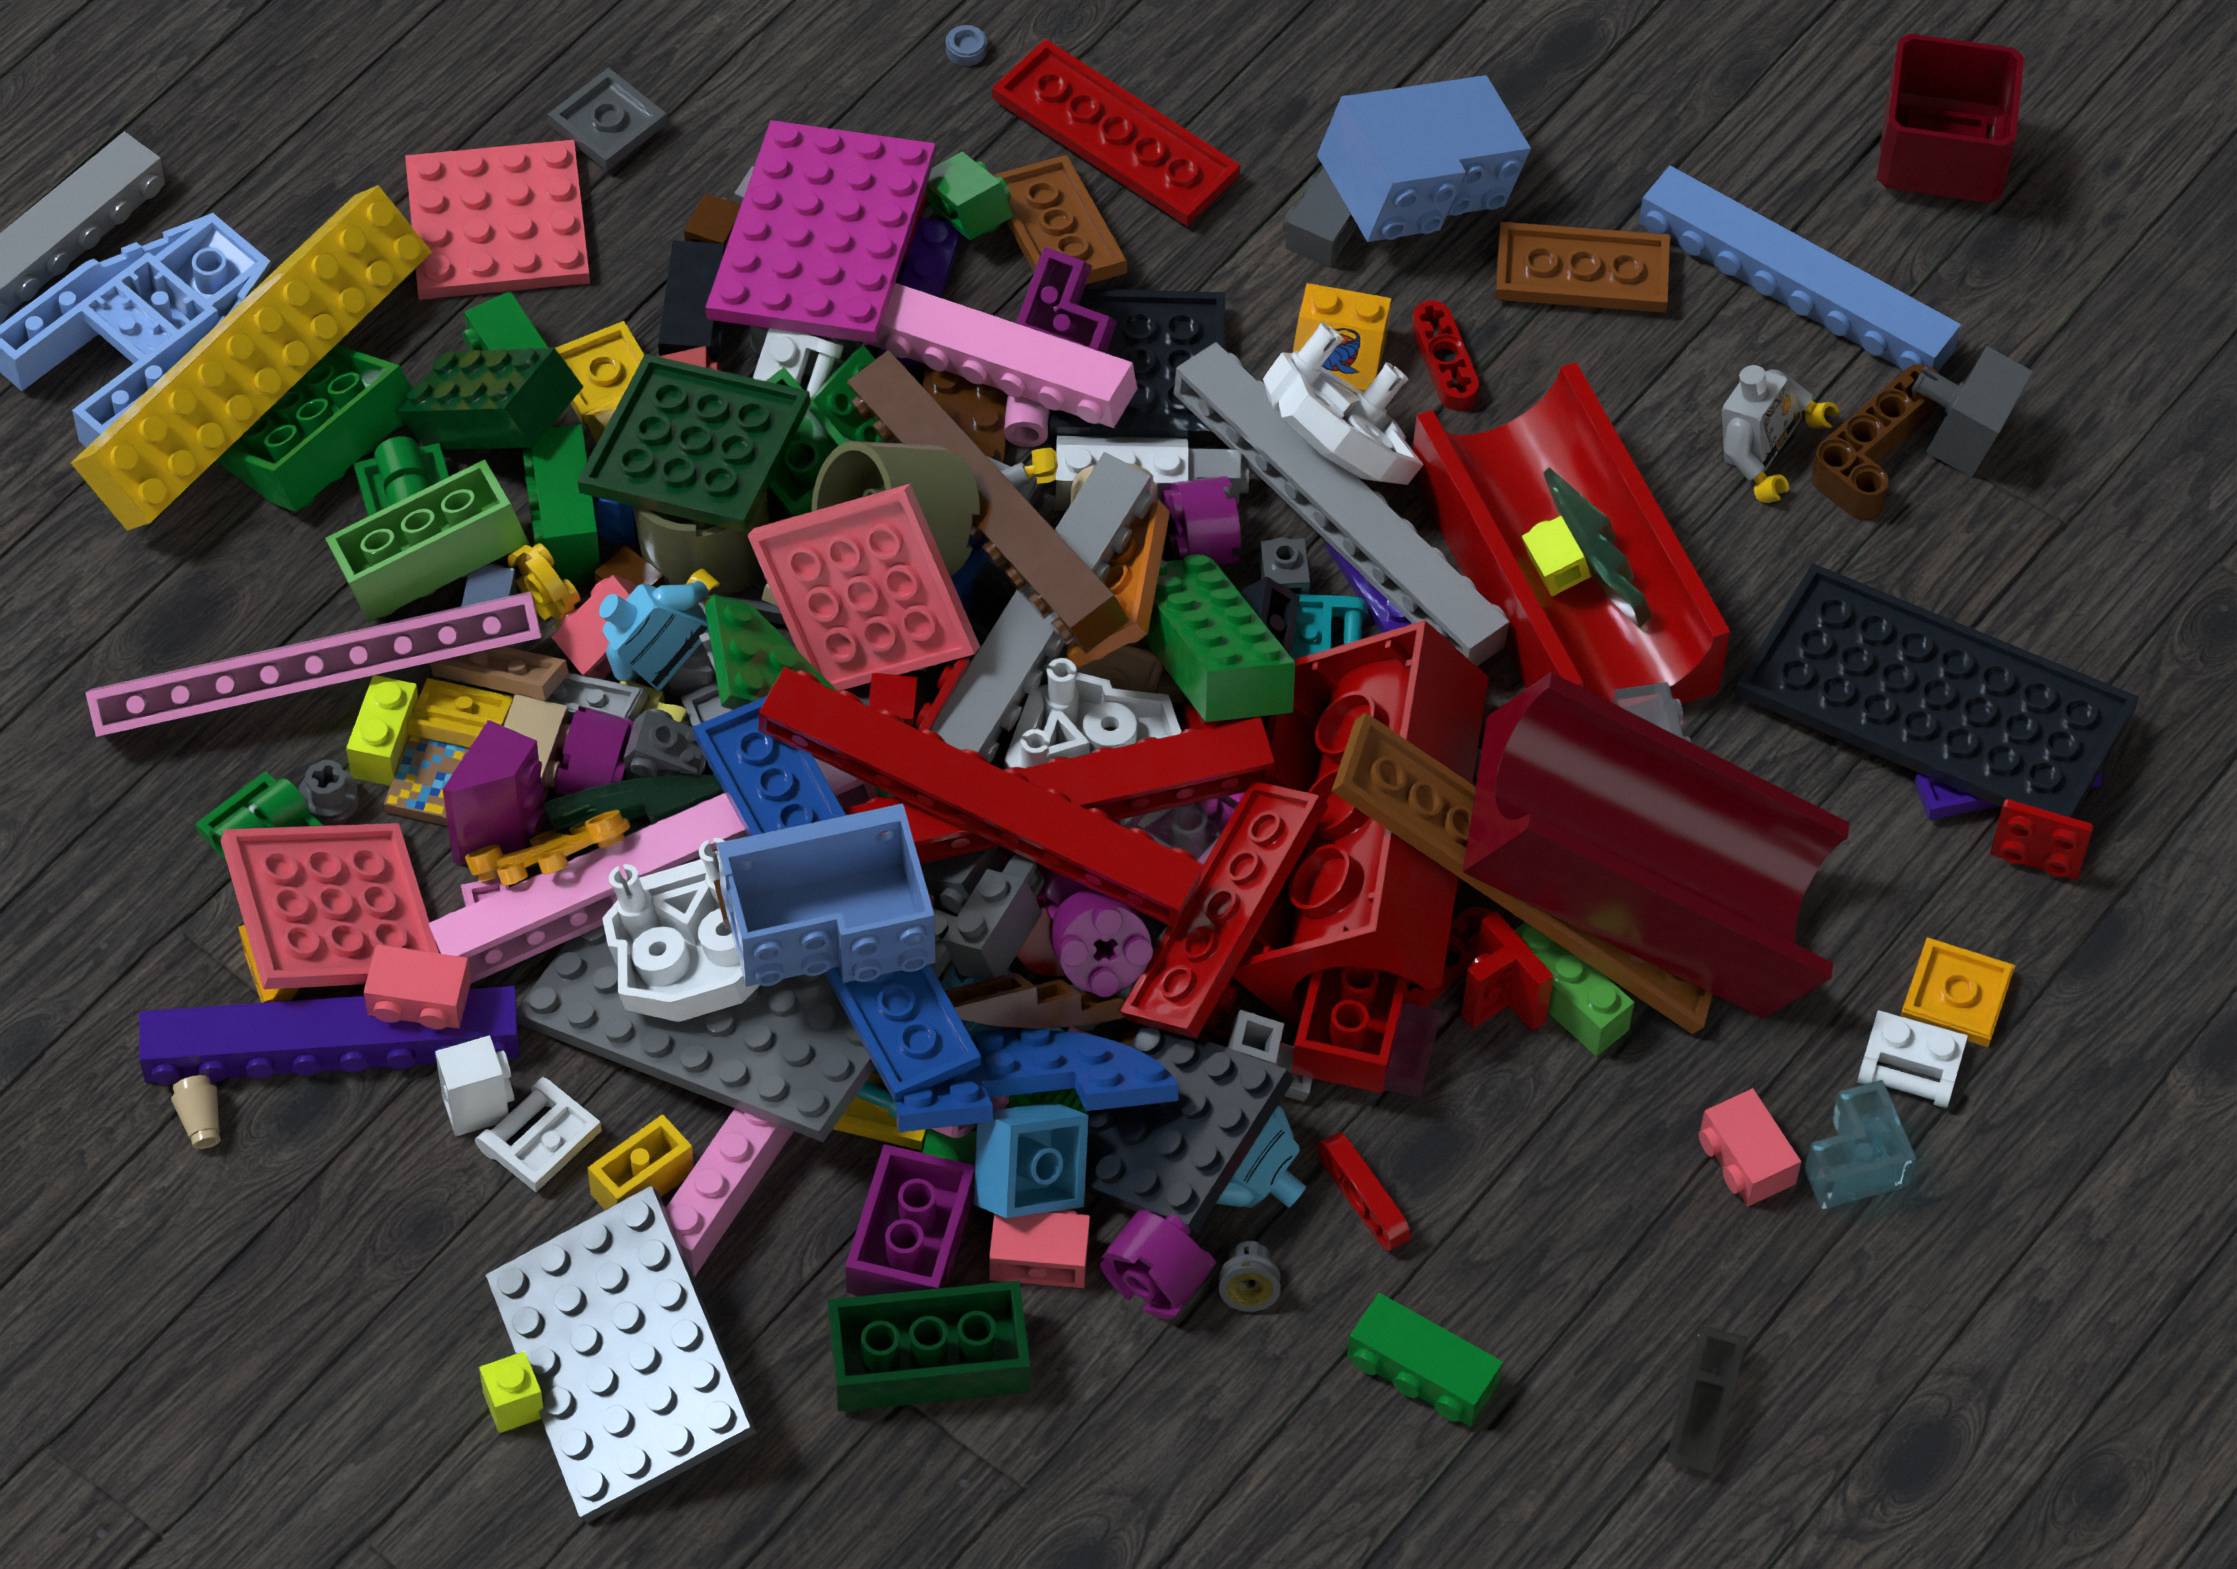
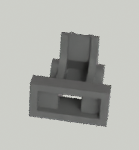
M659 709L645 710L635 719L623 758L627 785L621 802L623 811L655 818H667L680 772L697 775L703 752L694 738L693 727L673 720L669 713ZM658 770H668L666 780L657 774Z

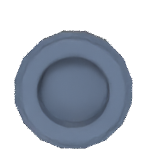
M962 25L952 29L946 36V54L953 63L960 66H972L985 58L987 38L985 33L979 28L972 25Z

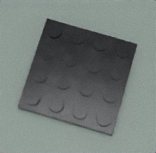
M1084 289L1079 306L1118 321L1106 354L1133 363L1137 390L1114 428L1100 423L1092 424L1086 422L1081 417L1062 410L1050 409L1049 437H1057L1058 435L1187 438L1188 441L1223 442L1174 395L1176 368L1215 342L1225 350V292Z
M1142 1025L1129 1046L1162 1063L1179 1084L1178 1101L1088 1111L1085 1192L1136 1212L1143 1210L1164 1219L1169 1214L1176 1215L1183 1220L1182 1223L1191 1230V1233L1197 1234L1295 1078L1286 1068L1213 1042Z

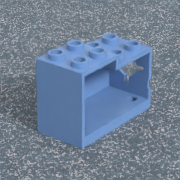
M1487 75L1341 96L1317 157L1366 241L1370 242L1383 239L1392 240L1401 236L1420 233L1429 234L1441 230L1448 215L1456 216L1467 212L1485 209L1494 210L1504 207L1531 147Z
M903 803L717 843L721 894L746 987L757 984L770 986L777 984L782 979L803 974L816 976L835 967H839L843 983L854 980L867 982L876 979L881 974L900 970L906 972L917 971L927 964L935 963V915Z

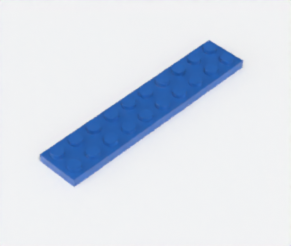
M767 696L693 726L694 738L748 836L846 816L813 755L800 749L797 750L758 731L759 710ZM930 964L917 971L906 972L900 970L881 974L876 979L867 982L854 980L843 983L839 967L831 968L824 973L894 1102L902 1100L905 1093L926 1087L930 1088L981 1065L979 1051Z

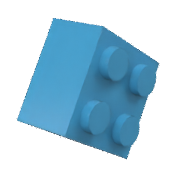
M1057 1102L993 1110V1122L977 1123L974 1205L1004 1218L1084 1207L1089 1115Z

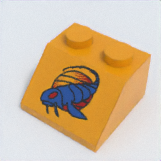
M1307 283L1299 313L1293 352H1300L1318 329L1321 322L1327 324V329L1332 327L1343 337V341L1338 344L1321 367L1365 392L1379 372L1389 328L1391 298Z

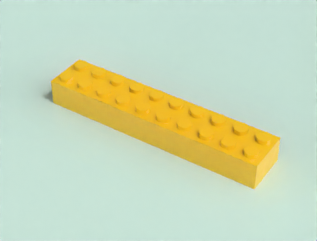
M379 185L354 195L79 454L71 464L127 531L151 523L423 262L432 251Z

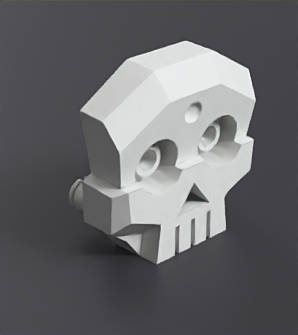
M1321 322L1318 329L1300 352H1282L1264 376L1263 381L1267 397L1272 407L1279 411L1281 418L1322 456L1357 477L1372 481L1408 485L1424 464L1406 443V436L1397 422L1386 414L1387 410L1385 409L1403 384L1408 381L1407 376L1397 367L1392 369V364L1387 362L1364 392L1321 367L1338 344L1343 341V337L1332 327L1327 329V324Z
M1058 658L1049 663L1050 669L1047 668L1048 684L1038 687L1033 695H1028L1004 759L1005 769L1012 767L1027 768L1046 764L1049 760L1057 757L1073 758L1091 754L1094 750L1102 747L1118 748L1132 745L1148 737L1159 739L1180 734L1181 729L1169 695L1113 689L1110 680L1076 672V666L1072 661ZM1106 727H1113V728H1115L1116 730H1114V731H1107V730H1104V728H1106ZM1157 812L1121 819V826L1127 829L1134 828Z
M713 838L716 849L717 843L725 842L721 838ZM709 840L704 841L699 848L701 860L640 878L634 866L624 864L627 878H623L619 866L615 867L609 875V883L614 889L617 901L604 915L602 920L608 947L618 968V994L624 1009L627 1011L680 1022L741 1004L760 986L759 984L745 986L731 928L725 929L714 881L720 879L718 849L713 852Z

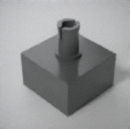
M1986 346L1965 383L1961 382L1959 385L1925 366L1911 390L1945 407L1944 412L1947 413L1926 452L1972 477L2001 431L2033 371Z

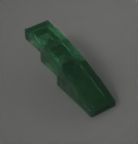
M1548 467L1543 472L1552 501L1558 516H1562L1581 549L1590 574L1608 598L1638 628H1641L1652 615L1646 597L1629 583L1634 579L1628 558L1612 545L1616 537L1610 519L1554 470Z
M680 774L635 778L591 787L545 802L544 805L555 831L613 810H619L622 818L628 819V821L647 814L651 825L660 820L667 819L725 792L715 775Z

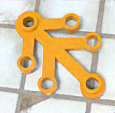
M613 810L572 826L569 829L571 835L556 833L555 830H551L531 838L530 843L532 847L503 855L500 845L492 844L469 853L465 856L471 875H477L479 882L488 881L499 876L502 886H507L527 878L526 867L538 862L542 874L547 875L567 867L569 864L566 856L593 843H597L599 848H606L625 839L623 832L630 828L628 819L622 818L619 810Z

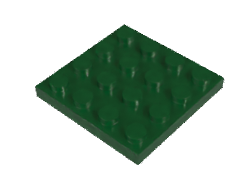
M645 354L577 481L579 493L746 532L811 404L810 393L807 390Z

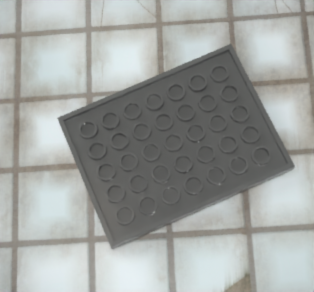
M668 813L667 818L673 816L674 814ZM658 818L655 823H657L660 820H663L664 818ZM933 909L935 915V963L930 964L936 977L939 978L952 959L942 939L953 924L956 916ZM604 925L568 940L517 1008L519 1025L821 1142L826 1140L876 1068L824 973L816 976L803 974L782 979L774 985H760L741 1004L680 1022L625 1010L618 994V968L608 947Z

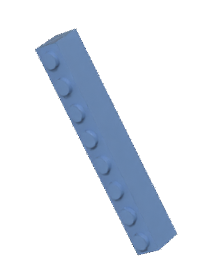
M1670 165L1642 198L1639 224L1649 232L1670 235V241L1680 246L1688 254L1698 256L1711 263L1723 273L1740 279L1754 287L1759 293L1770 296L1789 306L1797 314L1809 317L1827 327L1833 334L1847 338L1863 347L1868 353L1879 356L1901 368L1903 372L1912 365L1918 364L1928 365L1939 372L1956 349L1961 328L1960 323Z

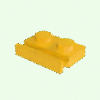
M427 678L414 706V714L408 719V735L470 748L488 720L504 726L514 696Z

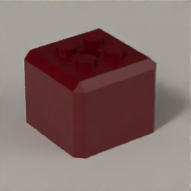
M1911 33L1898 39L1886 95L1876 179L1887 189L1992 203L2001 198L2016 141L2024 57L2012 47Z

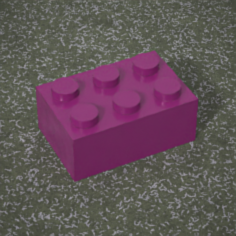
M884 1144L846 1262V1293L856 1296H869L947 1288L974 1200L975 1165Z

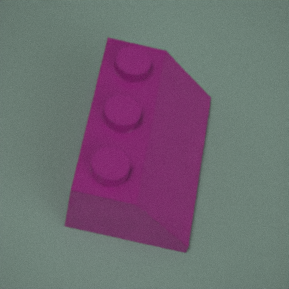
M488 720L443 788L453 863L460 866L467 865L466 855L492 844H499L503 854L522 850L532 835L537 836L540 834L545 826L548 812L544 806L543 796L545 787L542 786V762L539 761L537 740Z

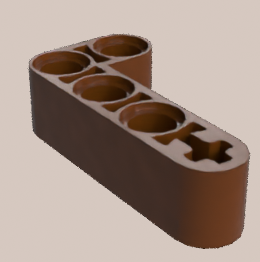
M1918 364L1907 368L1817 447L1811 477L1814 487L1846 513L1858 520H1872L1882 512L1889 479L1887 473L1877 463L1934 413L1936 402L1911 390L1925 366L1938 374L1935 369L1928 365Z

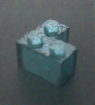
M1883 1080L1839 1091L1832 1116L1838 1136L1811 1142L1805 1166L1806 1175L1821 1210L1908 1187L1916 1163V1156Z

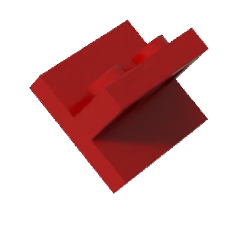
M1497 911L1481 920L1476 959L1470 964L1467 971L1461 1016L1474 1029L1509 1006L1530 1031L1533 1032L1547 1021L1554 975Z

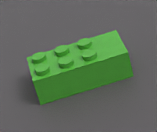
M486 460L474 464L325 538L368 623L379 617L388 616L396 609L420 597L429 596L436 589L460 577H467L468 573L529 544L511 503Z

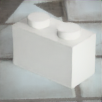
M490 1035L435 1051L442 1098L455 1136L497 1125L509 1114L507 1103L514 1101V1094L509 1080L511 1078V1071L504 1050L495 1052Z

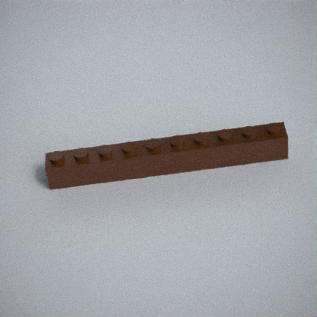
M889 350L847 381L856 396L850 401L865 422L871 418L875 421L872 427L884 443L941 445V447L946 448L954 455H962L974 475L980 504V514H972L969 537L974 543L981 539L985 542L982 549L997 568L1003 564L1008 568L1005 574L1020 594L1026 589L1031 593L1027 598L1043 619L1051 615L1054 619L1051 625L1066 645L1074 641L1087 654L1129 622L1114 594Z

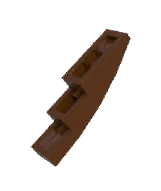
M1017 972L944 990L960 1019L991 1026L1042 1029L1084 1026L1125 1018L1120 1013L1124 1000L1116 994L1100 997L1095 993L1087 991L1078 992L1062 979L1033 985Z

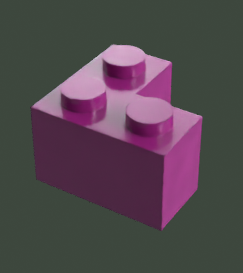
M1043 248L1016 324L1106 353L1118 321L1079 306L1093 266L1083 260L1053 249Z

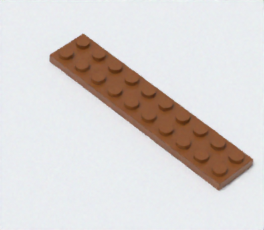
M1364 713L1355 719L1331 792L1691 1034L1704 1028L1713 996L1712 993L1463 873L1476 787L1368 713Z

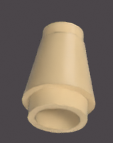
M203 1075L192 1076L178 1081L173 1086L174 1095L171 1097V1101L189 1139L192 1141L193 1148L205 1149L217 1145L221 1141L219 1135L217 1087L211 1085L210 1078Z

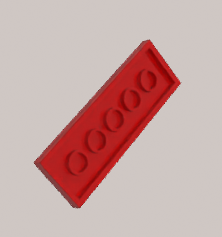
M1046 38L992 87L993 100L1186 226L1193 222L1240 176L1241 165Z
M1251 781L1202 868L1200 882L1176 928L1168 926L1154 950L1146 969L1138 978L1122 1006L1120 1013L1128 1021L1197 1039L1329 806L1320 795Z

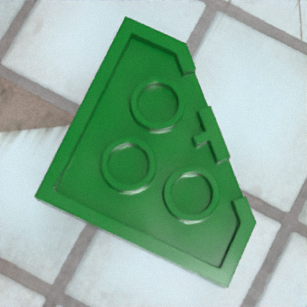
M713 594L704 605L722 707L734 710L768 696L784 667L794 672H808L814 675L822 685L837 691L752 605Z

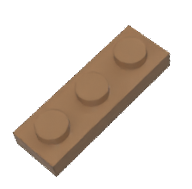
M504 646L430 662L433 676L545 701L569 675L566 660Z

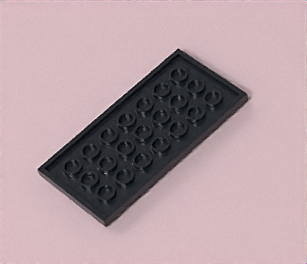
M1814 563L1808 569L1736 685L1735 696L1997 806L2003 807L2004 801L2009 799L2070 818H2074L2134 714L2139 700V696Z

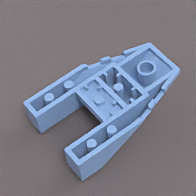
M214 213L162 232L163 238L140 246L137 242L121 248L122 254L101 262L95 259L86 261L0 325V373L21 391L98 334L133 363V365L72 410L79 442L86 448L259 285L270 269L271 261Z

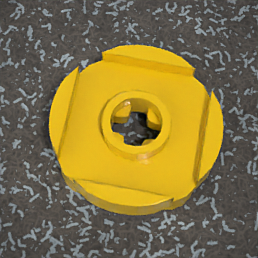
M541 543L533 547L524 545L508 556L509 567L513 568L518 565L522 576L516 579V583L522 593L532 591L537 614L544 621L552 616L556 620L552 627L560 629L562 619L568 613L575 610L574 605L580 602L579 593L568 579L561 580L552 568L554 560L545 546Z

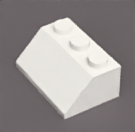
M1057 435L1058 468L1056 471L1055 511L1068 510L1071 505V485L1074 477L1083 469L1096 465L1104 452L1126 463L1135 464L1147 469L1153 475V483L1156 485L1158 482L1159 500L1161 503L1162 491L1171 490L1173 482L1188 481L1187 438Z

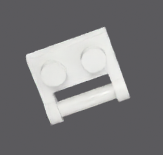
M769 328L753 378L766 381L785 367L800 385L811 349L815 350L819 354L807 387L811 398L829 379L835 358L840 359L844 346L806 333Z
M1878 1010L1857 1083L1866 1086L1876 1083L1935 1100L1934 1105L1947 1108L1968 1035ZM1879 1061L1896 1067L1904 1068L1907 1070L1939 1078L1941 1080L1940 1082H1936L1933 1080H1929L1926 1078H1922L1919 1076H1915L1912 1074L1877 1065V1062Z
M541 1077L531 1086L532 1093L492 1130L485 1129L475 1138V1143L482 1153L490 1159L497 1160L535 1192L542 1188L602 1131L601 1122L544 1077ZM544 1106L552 1107L512 1146L506 1143Z

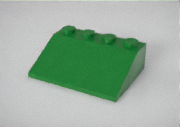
M335 345L215 461L269 502L297 512L299 509L311 504L315 496L327 485L342 478L347 469L358 459L374 451L378 443L390 432L406 424L397 411L407 400V393L412 387L400 365Z

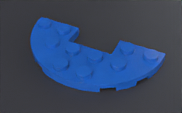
M1023 1028L1018 1031L1006 1032L984 1030L971 1038L981 1055V1065L930 1088L926 1087L903 1094V1099L896 1101V1122L899 1132L993 1122V1104L990 1097L1075 1088L1086 1111L1178 1101L1179 1084L1162 1063L1137 1049L1106 1038L1076 1032L1048 1030L1047 1028Z

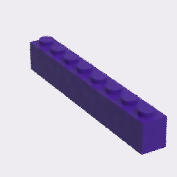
M515 986L469 989L460 1029L450 1027L431 1029L423 1026L421 1023L403 1020L394 1023L381 1021L375 1016L368 1015L364 996L139 1011L140 1065L145 1083L155 1082L161 1085L174 1084L182 1079L199 1075L209 1077L210 1082H216L226 1077L250 1076L262 1079L273 1074L286 1073L314 1075L320 1071L330 1070L360 1072L366 1068L375 1067L406 1069L413 1065L437 1063L435 1051L489 1035L495 1052L504 1050L507 1059L520 1058Z

